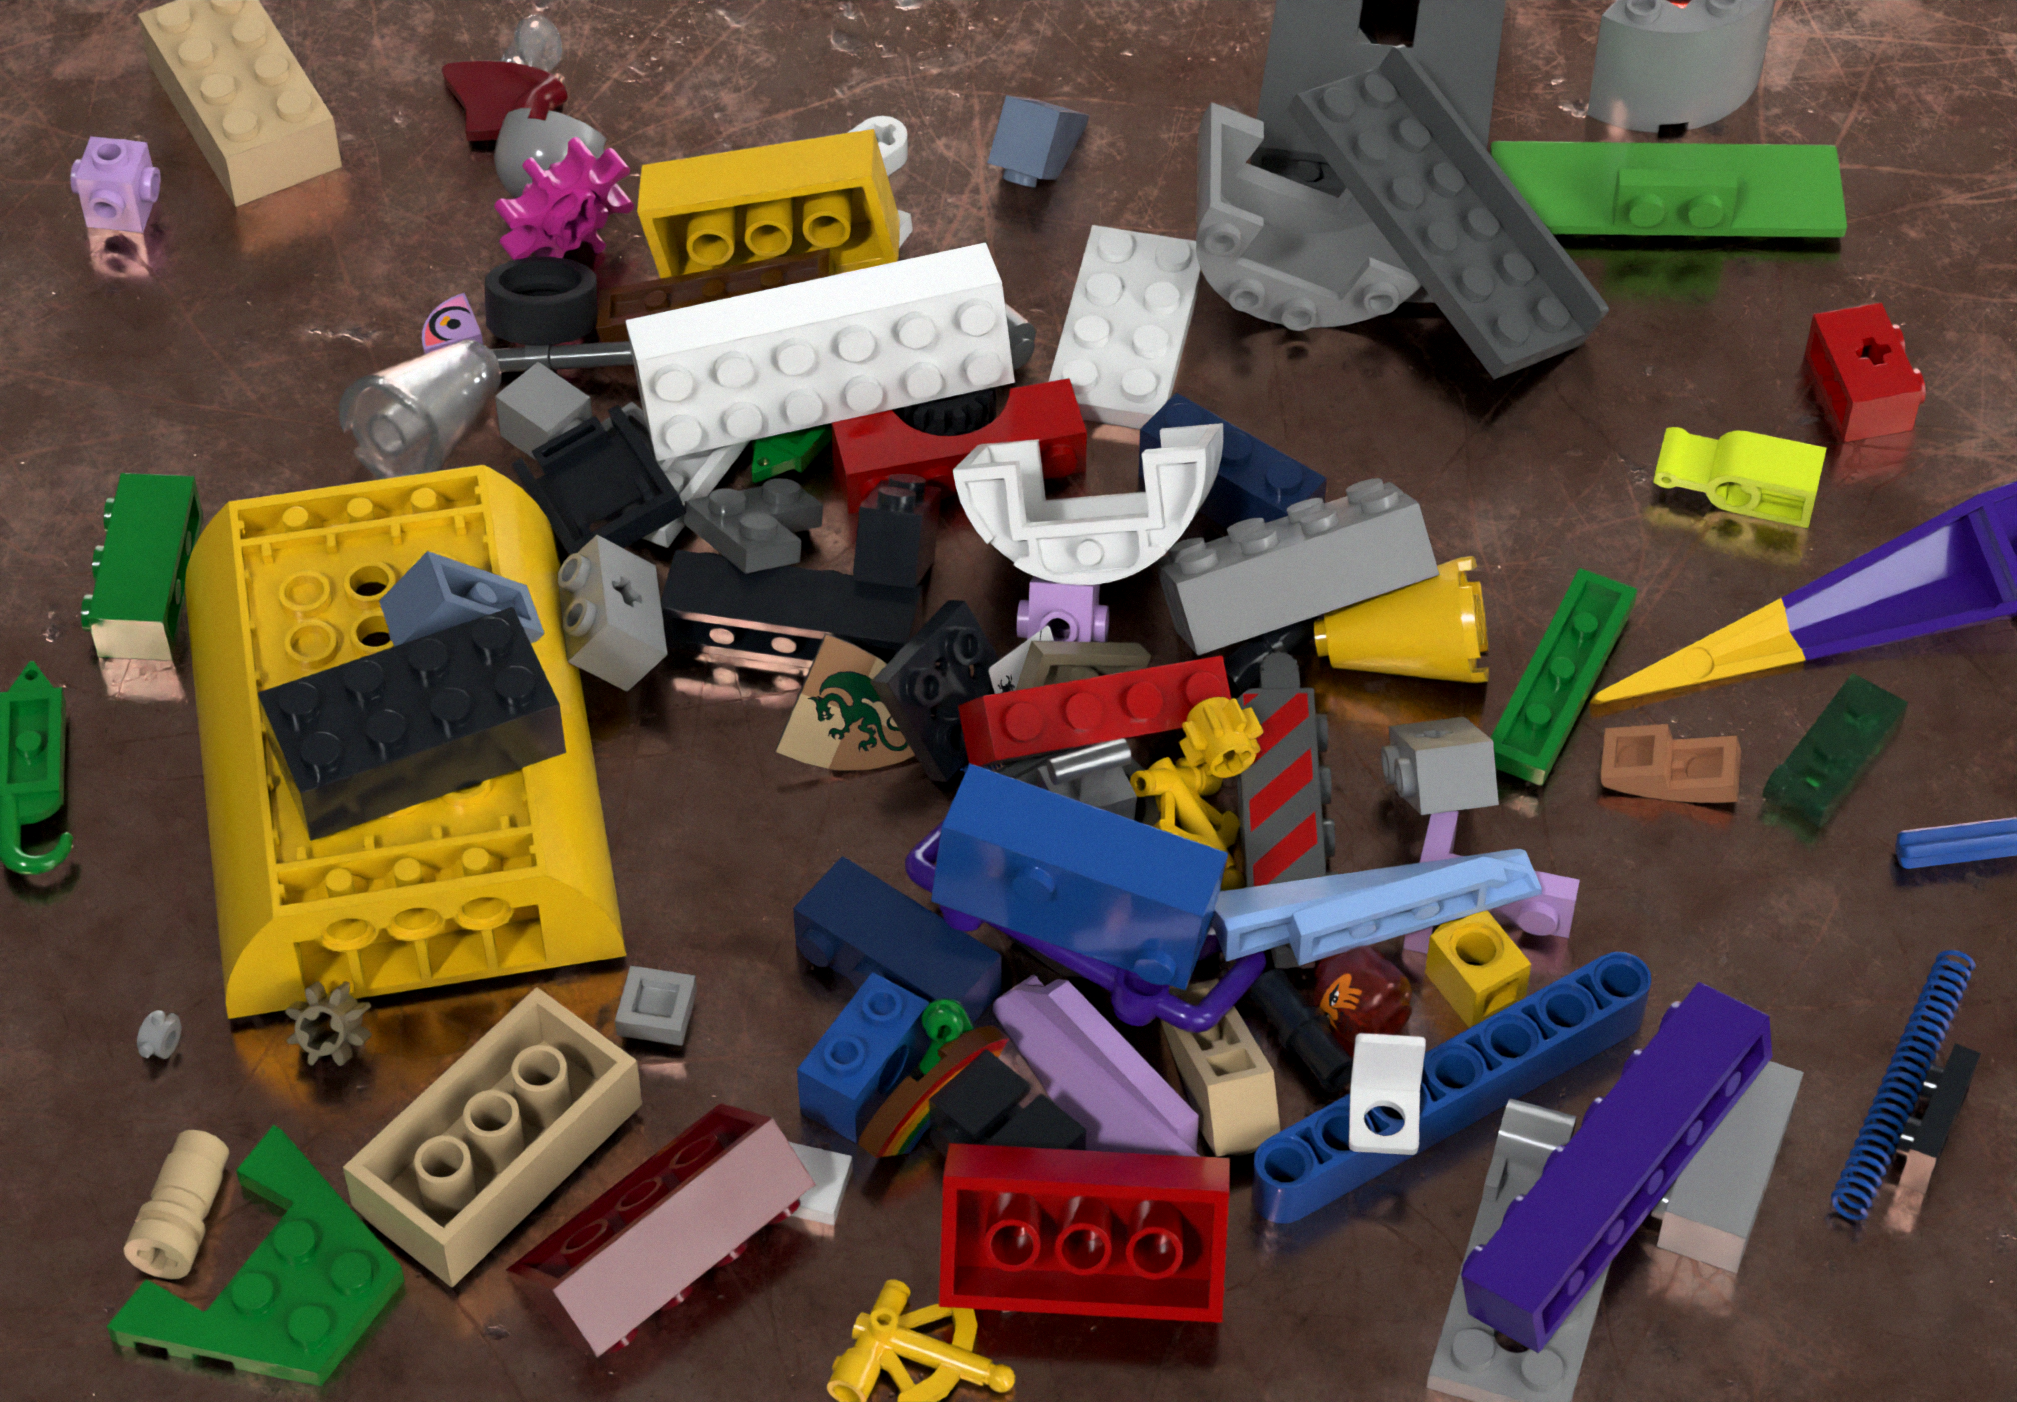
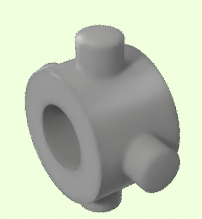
M161 1010L150 1013L143 1021L138 1032L137 1047L139 1054L144 1058H149L151 1055L162 1059L168 1058L175 1050L181 1036L179 1017L174 1013L165 1016V1012Z

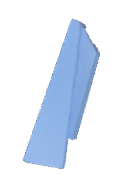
M1512 849L1220 891L1212 925L1226 962L1290 943L1297 963L1300 966L1537 896L1542 893V888L1526 851Z

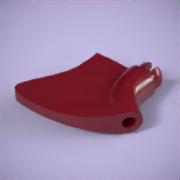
M463 61L448 63L442 68L445 84L466 111L465 133L467 141L497 140L503 120L510 111L519 108H531L528 116L529 119L545 121L548 111H555L568 100V94L562 82L548 71L534 66L503 61Z

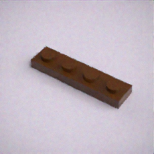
M830 248L600 289L596 329L602 343L629 341L625 320L835 275L833 257Z

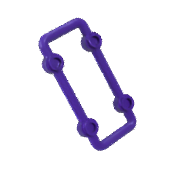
M944 820L915 845L905 859V871L911 881L930 893L933 890L936 869L934 864L937 862L941 827ZM940 905L943 919L950 927L956 930L974 931L985 922L1109 990L1116 1016L1121 1021L1133 1026L1147 1025L1152 1019L1158 1017L1186 1032H1205L1214 1027L1261 976L1266 967L1264 951L1233 959L1237 961L1236 964L1201 1002L1194 1006L1169 993L1168 984L1157 985L1147 982L1139 977L1137 973ZM1212 923L1198 960L1209 959L1218 951L1223 954Z

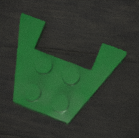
M273 1125L236 1169L240 1185L285 1209L287 1212L206 1311L196 1308L145 1279L107 1325L112 1341L132 1348H136L137 1342L167 1348L168 1354L171 1356L194 1360L197 1355L233 1362L234 1368L238 1370L321 1387L405 1281L401 1265L285 1132Z

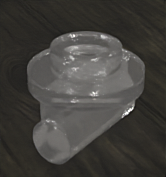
M531 15L523 18L515 29L514 41L499 61L530 65L545 71L553 69L560 61L562 55V41L556 26L542 15Z

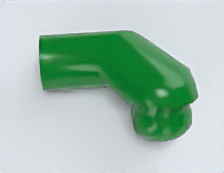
M939 998L930 1002L924 1009L922 1023L932 1041L919 1065L922 1073L926 1075L939 1063L941 1059L938 1056L939 1048L946 1043L956 1040L961 1034L974 1029V1025L964 1007L955 999Z

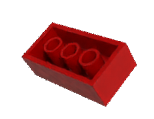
M949 1143L943 1175L939 1307L1222 1323L1230 1158Z

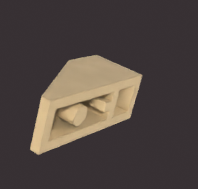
M1217 978L1187 986L1186 991L1179 988L1169 989V993L1191 1005L1197 1006L1219 980ZM1235 1006L1214 1027L1205 1032H1186L1161 1020L1191 1108L1199 1115L1198 1126L1215 1157L1251 1154L1257 1151L1259 1145L1265 1140L1281 1132L1274 1071Z

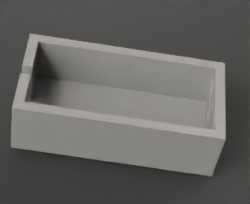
M1374 478L1349 486L1346 489V497L1325 504L1322 498H1313L1295 503L1287 508L1288 516L1264 523L1263 518H1252L1238 522L1228 527V536L1205 543L1204 538L1198 537L1173 544L1168 550L1169 555L1159 558L1155 561V565L1176 632L1197 655H1201L1439 575L1419 503L1406 493L1404 494L1393 483L1383 484L1381 478Z

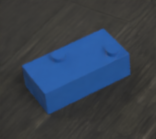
M969 764L941 827L931 901L1137 973L1139 977L1147 982L1157 985L1168 984L1186 991L1211 927L1228 853Z

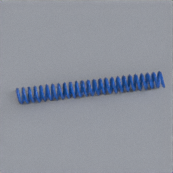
M1947 950L1938 953L1935 963L1931 967V973L1927 976V983L1922 987L1918 1003L1914 1006L1913 1013L1909 1017V1023L1905 1026L1904 1034L1900 1037V1044L1895 1048L1891 1064L1887 1067L1886 1075L1882 1078V1085L1877 1089L1873 1105L1869 1108L1868 1116L1864 1119L1863 1127L1859 1130V1137L1854 1141V1148L1850 1151V1158L1847 1159L1845 1169L1840 1173V1180L1837 1181L1835 1187L1836 1190L1831 1194V1202L1835 1209L1851 1220H1863L1868 1216L1866 1209L1872 1206L1870 1198H1875L1877 1195L1875 1188L1880 1187L1882 1184L1880 1177L1886 1174L1884 1166H1889L1891 1163L1889 1156L1895 1153L1893 1145L1899 1143L1900 1137L1898 1135L1902 1134L1904 1130L1903 1124H1906L1909 1118L1907 1114L1914 1111L1912 1103L1918 1101L1916 1093L1921 1092L1923 1087L1921 1083L1926 1079V1072H1929L1931 1067L1930 1062L1936 1059L1935 1052L1941 1048L1939 1042L1945 1039L1944 1031L1949 1029L1948 1021H1952L1954 1018L1952 1011L1958 1009L1957 1001L1963 998L1961 991H1965L1967 988L1965 981L1971 979L1970 971L1976 968L1973 959L1964 952ZM1947 955L1962 957L1969 962V966L1966 967L1962 963L1949 960ZM1943 965H1948L1959 972H1965V976L1962 977L1953 971L1945 970ZM1938 975H1944L1950 980L1960 982L1961 985L1957 987L1951 982L1941 980ZM1934 985H1939L1948 991L1956 992V996L1953 997L1944 991L1936 990ZM1929 995H1935L1941 1000L1951 1002L1952 1006L1948 1007L1944 1003L1932 1000ZM1925 1005H1931L1937 1010L1947 1012V1016L1944 1017L1937 1012L1929 1011ZM1921 1015H1926L1932 1020L1942 1022L1943 1026L1939 1027L1932 1022L1924 1021ZM1921 1025L1930 1031L1938 1032L1939 1036L1934 1037L1927 1032L1919 1031L1916 1026ZM1916 1035L1923 1040L1933 1042L1934 1047L1931 1048L1922 1042L1915 1041L1912 1036ZM1907 1046H1914L1918 1050L1928 1052L1930 1056L1926 1058L1922 1054L1910 1051ZM1903 1056H1909L1918 1062L1925 1063V1067L1921 1068L1914 1063L1907 1062ZM1903 1066L1913 1072L1920 1073L1921 1077L1916 1078L1909 1073L1902 1072L1898 1067ZM1894 1077H1901L1905 1081L1915 1083L1916 1088L1913 1089L1906 1084L1899 1083ZM1889 1087H1896L1900 1091L1910 1093L1912 1098L1907 1099L1903 1095L1893 1093ZM1889 1097L1897 1102L1906 1104L1907 1108L1902 1109L1897 1105L1888 1103L1885 1098ZM1880 1108H1887L1894 1113L1901 1114L1903 1118L1899 1120L1894 1116L1885 1114ZM1876 1119H1884L1891 1124L1897 1125L1898 1129L1893 1130L1888 1126L1878 1123ZM1871 1129H1878L1883 1133L1892 1135L1894 1139L1890 1141L1876 1135ZM1867 1140H1875L1882 1145L1888 1146L1889 1150L1884 1151L1881 1148L1872 1146ZM1862 1150H1868L1874 1154L1882 1156L1884 1158V1161L1881 1162L1875 1158L1867 1156L1862 1152ZM1857 1161H1865L1868 1164L1877 1166L1880 1171L1874 1172L1861 1166ZM1853 1171L1861 1172L1869 1177H1872L1875 1179V1182L1870 1183L1867 1180L1859 1178L1853 1173ZM1848 1182H1854L1870 1189V1193H1864L1855 1189ZM1843 1193H1851L1864 1199L1866 1203H1856L1847 1198ZM1839 1196L1847 1205L1859 1209L1861 1214H1852L1843 1209L1838 1204L1837 1197Z

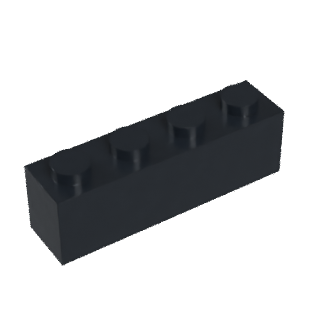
M675 550L660 601L666 646L682 650L810 668L826 633L852 643L888 664L923 626L922 585H917L915 589L854 581L852 580L853 575L843 574L835 570L821 571L786 565L745 574L724 556L711 552L696 553Z

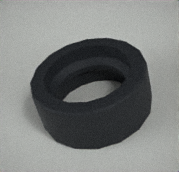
M527 257L501 264L493 268L485 276L486 327L501 339L511 343L530 346L556 345L577 340L589 334L597 326L596 274L584 264L558 257Z

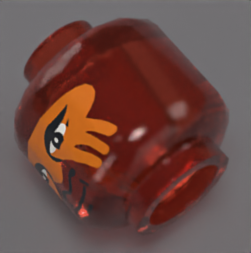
M1360 945L1344 953L1324 958L1318 965L1315 972L1318 981L1313 990V1005L1322 1009L1330 1019V1024L1349 1043L1355 1044L1356 1035L1360 1033L1396 1035L1408 1022L1413 1009L1409 1004L1412 996V986L1407 978L1377 948Z

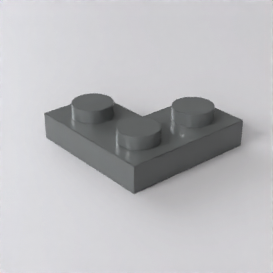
M771 479L764 482L763 486L739 491L718 489L712 491L708 497L685 501L684 506L686 510L684 524L745 574L800 563L801 539L793 534V532L822 527L823 504L802 489L797 482L789 479Z

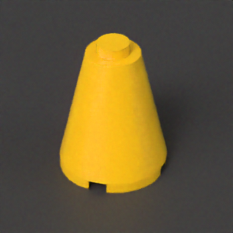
M1474 556L1460 557L1437 565L1439 571L1437 576L1324 613L1323 619L1314 620V636L1318 656H1329L1332 668L1466 683L1488 682L1489 667L1477 668V658H1481L1480 652L1489 651L1480 581L1468 582L1465 572L1477 567Z

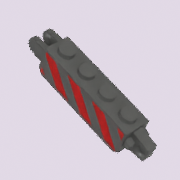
M1278 651L1277 653L1271 652L1270 655H1265V659L1261 660L1259 688L1248 689L1237 698L1241 710L1252 707L1264 733L1256 738L1261 750L1259 753H1256L1254 762L1244 772L1236 775L1240 822L1241 870L1246 880L1245 888L1338 875V872H1326L1325 857H1334L1335 855L1334 818H1322L1321 805L1331 804L1330 765H1319L1318 752H1327L1328 747L1327 714H1315L1314 688H1300L1297 659H1293V655H1288L1287 652L1281 653ZM1290 943L1271 948L1275 968H1315V961L1299 966Z

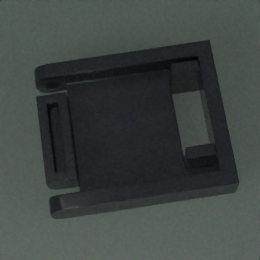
M619 405L607 410L612 426L618 431V434L609 438L598 418L594 416L532 450L533 456L544 474L543 476L535 479L530 468L527 467L522 458L511 463L512 469L526 493L539 505L547 516L556 539L567 557L573 553H578L596 535L621 548H625L686 514L679 494Z

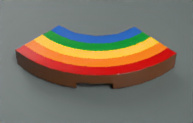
M988 1025L969 1030L961 1034L956 1040L943 1045L938 1049V1056L941 1058L939 1063L918 1082L912 1077L907 1076L878 1109L859 1137L860 1141L858 1144L874 1158L911 1153L925 1131L930 1127L929 1099L985 1049L998 1058L1010 1038L994 1025Z

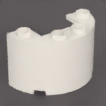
M1223 423L1160 429L1161 448L1146 449L1142 453L1146 492L1046 500L1039 439L977 445L953 469L955 486L960 502L975 530L987 544L990 542L1003 555L1014 562L1013 566L1038 578L1061 584L1095 585L1109 583L1133 575L1153 564L1172 547L1189 526L1208 496L1219 470L1223 449Z

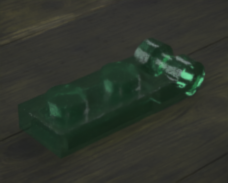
M1852 673L1785 762L1779 764L1774 769L1764 787L1762 797L1778 806H1782L1785 802L1803 811L1802 819L1821 828L1902 722L1909 702ZM1804 780L1817 788L1814 789L1801 781Z

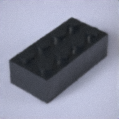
M513 607L257 693L268 742L310 841L566 753L560 704Z

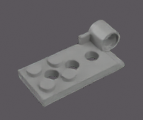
M1509 1098L1498 1133L1494 1155L1484 1184L1481 1204L1429 1371L1426 1388L1474 1402H1572L1610 1264L1539 1353L1531 1349L1521 1353L1504 1350L1495 1340V1336L1499 1331L1468 1315L1461 1272L1471 1251L1480 1244L1486 1245L1501 1227L1504 1214L1510 1203L1518 1195H1526L1542 1176L1544 1165L1552 1151L1559 1145L1566 1146L1573 1138L1577 1116Z

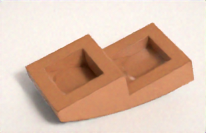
M1669 724L1605 728L1600 779L1603 787L1642 797L1699 803L1738 802L1741 748L1737 736L1673 740Z

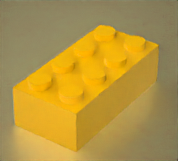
M874 129L642 165L637 213L660 279L830 248L835 264V275L898 262L900 217Z

